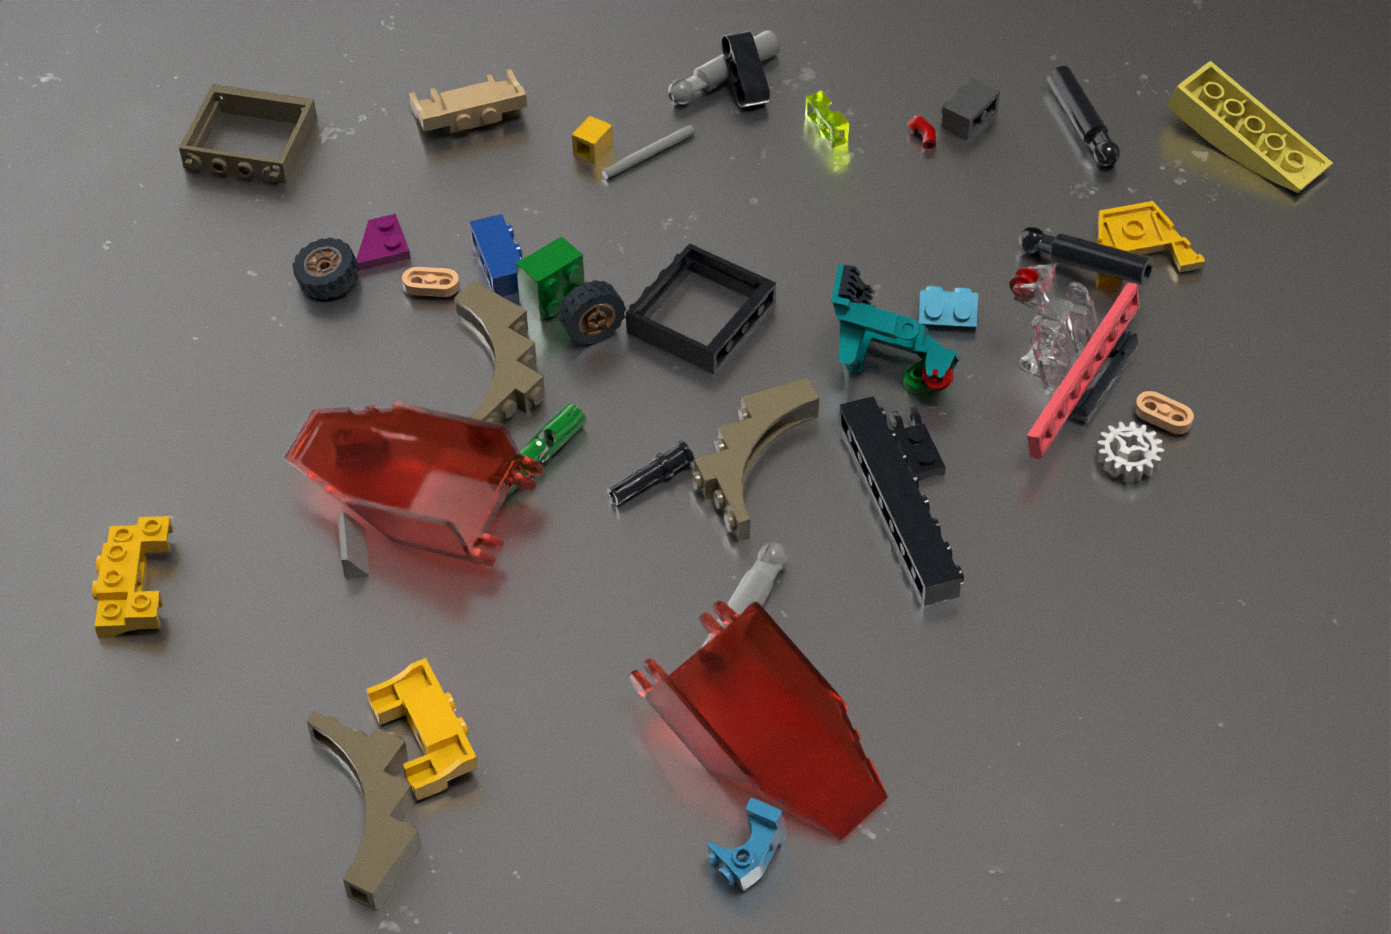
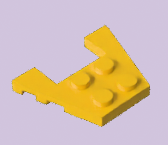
M1154 201L1099 211L1097 243L1141 255L1170 250L1179 273L1204 268V257L1201 254L1197 255L1192 250L1188 239L1181 237L1176 232L1174 224ZM1100 273L1096 275L1097 288L1122 284L1123 282L1122 279Z

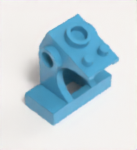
M752 797L745 808L751 834L747 843L744 846L731 850L709 841L707 843L709 851L707 858L710 860V866L715 869L719 865L721 868L718 871L723 879L731 886L736 883L743 891L762 878L777 847L781 848L787 837L783 811ZM746 854V856L738 859L740 855Z

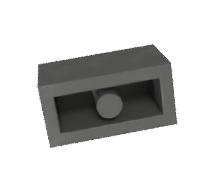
M973 78L966 86H962L950 101L947 100L943 104L941 109V127L969 140L998 112L1000 91Z

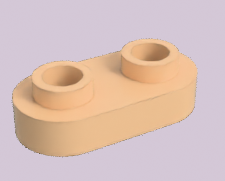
M412 267L407 269L402 275L403 288L411 295L448 297L454 295L459 290L458 274L451 269Z
M1154 391L1143 392L1137 397L1135 412L1141 419L1174 434H1183L1191 429L1194 415L1192 410L1186 405Z

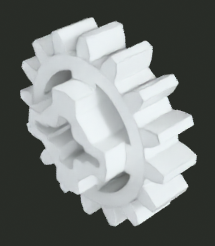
M1119 422L1117 429L1110 425L1107 428V433L1101 432L1096 447V453H1098L1097 461L1104 462V471L1114 470L1113 477L1115 478L1119 474H1123L1124 479L1127 481L1130 475H1134L1137 480H1141L1142 473L1150 477L1152 476L1153 469H1159L1164 449L1161 448L1162 440H1155V431L1147 433L1146 425L1136 428L1135 422H1131L1129 427H1125L1122 422Z

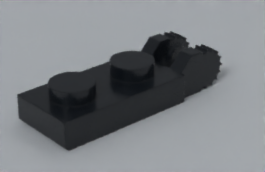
M909 407L907 410L911 426L904 428L903 419L899 411L890 412V421L895 430L899 447L905 451L909 468L912 473L916 474L918 480L945 474L946 467L925 424H922L921 416L916 407Z

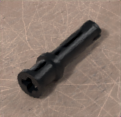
M679 440L672 449L663 454L660 452L656 454L653 462L631 474L618 484L608 488L607 493L612 502L614 501V504L618 506L662 477L665 479L672 477L674 471L685 464H693L694 455L689 446L683 440Z

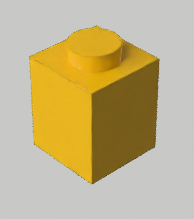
M589 116L572 133L573 155L594 164L613 146L612 125L592 116Z

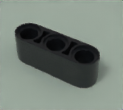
M749 31L723 35L721 38V49L739 106L743 108L767 104L770 99V90L753 35Z

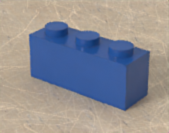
M502 214L470 221L472 243L491 291L502 297L519 293L516 263L522 259V251L519 243L513 242L515 237L512 225H506Z

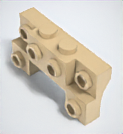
M512 69L506 70L507 80L495 82L492 75L489 74L486 75L487 82L441 92L440 98L436 88L430 89L431 98L418 101L415 92L409 93L411 107L424 131L448 126L451 133L502 121L503 112L527 107V97L523 86L518 83Z

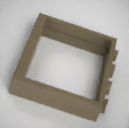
M213 84L179 147L183 168L287 184L317 121L314 99ZM221 112L296 123L280 159L203 148Z

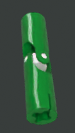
M567 404L525 447L515 453L489 478L491 489L499 497L509 498L535 473L541 463L546 462L586 424V417L582 410L573 404Z

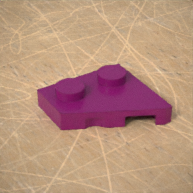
M396 213L368 220L356 259L359 271L411 259L410 250Z

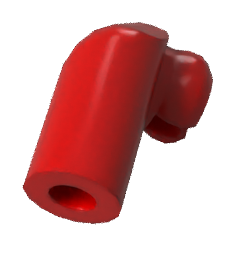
M914 116V119L908 121L907 126L911 133L921 132L923 147L927 150L934 149L936 147L935 128L923 116Z

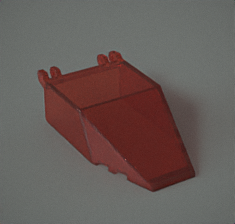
M393 403L392 407L388 408L366 405L365 409L350 410L349 407L313 409L284 456L286 462L392 542L469 561L481 567L493 566L496 559L490 553L479 550L480 545L495 551H501L504 546L502 540L487 534L513 484L520 489L528 491L534 490L537 485L535 480L529 476L519 474L521 469L530 475L536 476L542 475L545 470L539 462L521 455L509 430L503 425L406 403Z
M717 601L713 604L712 607L716 615L719 616L723 623L728 625L724 629L708 612L702 613L699 616V621L706 631L715 637L670 675L655 660L648 658L644 662V667L653 680L657 681L654 686L638 670L630 673V682L635 687L637 693L647 700L710 774L838 840H842L888 797L871 758L866 757L861 746V737L857 728L854 729L846 713L848 708L843 698L757 601H753L740 615L729 607L728 604H725V602Z

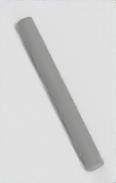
M688 125L608 166L601 171L603 177L607 180L694 135L695 130L693 126Z

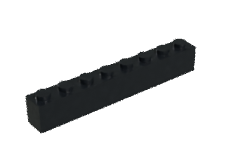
M874 396L840 404L839 426L923 606L959 598L961 584L964 583L963 571L959 565H955L952 559L951 546L948 541L944 542L941 536V527L938 519L932 518L930 514L929 501L926 495H921L919 491L918 478L908 468L906 453L904 450L900 451L897 445L895 430L893 428L889 429L887 425V416L884 408L878 406Z

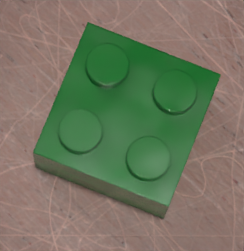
M562 236L516 263L520 304L540 322L557 314L561 308V302L566 298L565 296L572 292L575 287L585 283L583 254Z

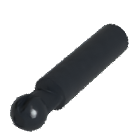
M1059 66L1053 69L1047 76V83L1084 144L1092 150L1096 163L1102 167L1113 166L1119 160L1120 150L1118 145L1108 136V129L1071 69L1067 66Z
M1027 227L1018 237L1019 245L1024 252L1028 254H1036L1038 252L1049 254L1051 259L1056 262L1141 285H1146L1153 274L1154 259L1152 257L1062 233L1056 237L1044 234L1038 227Z

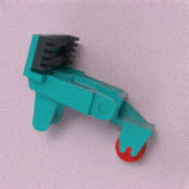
M838 264L831 303L834 306L836 318L840 321L838 353L840 362L846 365L850 372H860L873 341L917 354L921 359H926L922 371V378L926 385L935 391H942L948 388L953 381V372L958 362L961 361L958 351L945 349L930 337L931 333L926 326L919 324L915 319L877 309L875 305H871L872 303L869 300L873 299L871 294H874V290L859 277L860 271L857 267Z

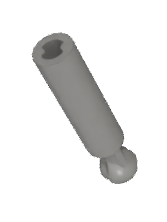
M765 30L753 37L761 62L780 52L779 40L771 30ZM723 54L694 69L692 77L686 80H674L668 90L670 100L678 105H684L690 102L693 94L701 90L707 93L731 80Z
M770 542L759 549L755 564L752 569L747 570L699 650L697 659L709 671L722 673L728 667L774 587L773 581L778 572L787 565L788 553L783 545Z

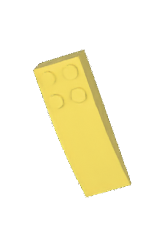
M1211 61L1180 83L1167 105L1172 112L1224 154L1249 170L1294 192L1299 193L1333 164V162Z

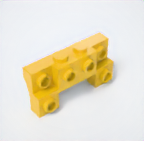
M170 516L138 517L137 525L109 527L107 543H103L102 555L97 556L96 559L98 580L93 581L92 584L94 600L98 599L94 624L98 638L115 637L123 632L137 629L160 628L158 609L163 607L160 591H143L147 564L145 553L170 552L168 534L173 533Z
M426 658L411 663L395 677L366 689L368 701L379 724L382 725L405 715L424 753V756L403 764L404 775L412 785L413 794L417 801L447 789L448 780L478 768L477 756L466 737L469 735L466 723L462 717L457 718L453 711H456L454 700L449 692L444 694Z

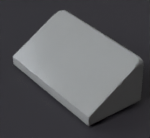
M338 511L340 551L344 576L346 579L369 576L365 529L347 513Z

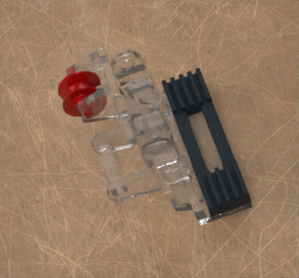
M1054 264L1020 268L1015 273V277H1012L1009 281V287L1015 295L1014 300L1037 311L1036 317L1030 324V328L1035 330L1030 341L1032 348L1026 356L1020 358L1017 365L1021 371L1042 379L1049 401L1072 368L1068 354L1078 358L1099 327L1094 300L1089 297L1087 288L1081 283L1072 282L1066 289L1068 300L1055 298L1054 291L1057 288ZM1125 331L1123 332L1069 415L1070 418L1085 422L1089 421L1139 347L1137 333L1131 335L1129 331L1127 334Z

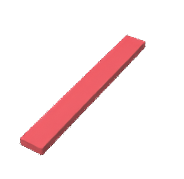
M1126 284L1027 434L1031 458L1040 460L1138 311L1140 301L1137 284Z

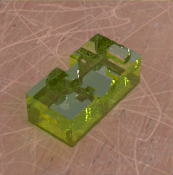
M819 91L806 96L805 117L816 130L819 129L821 131V136L831 148H835L848 143L849 122L840 111L833 112L828 109L832 101L823 91Z

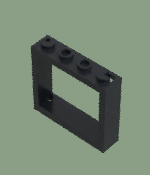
M689 243L680 254H676L673 262L666 269L661 270L652 285L644 289L641 297L634 304L629 305V310L625 316L627 333L714 374L776 303V282ZM691 272L749 297L707 346L650 319Z

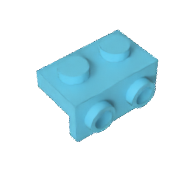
M938 286L926 287V290H920L919 324L926 327L977 328L978 293H972V289L956 288L955 292L943 291V288Z

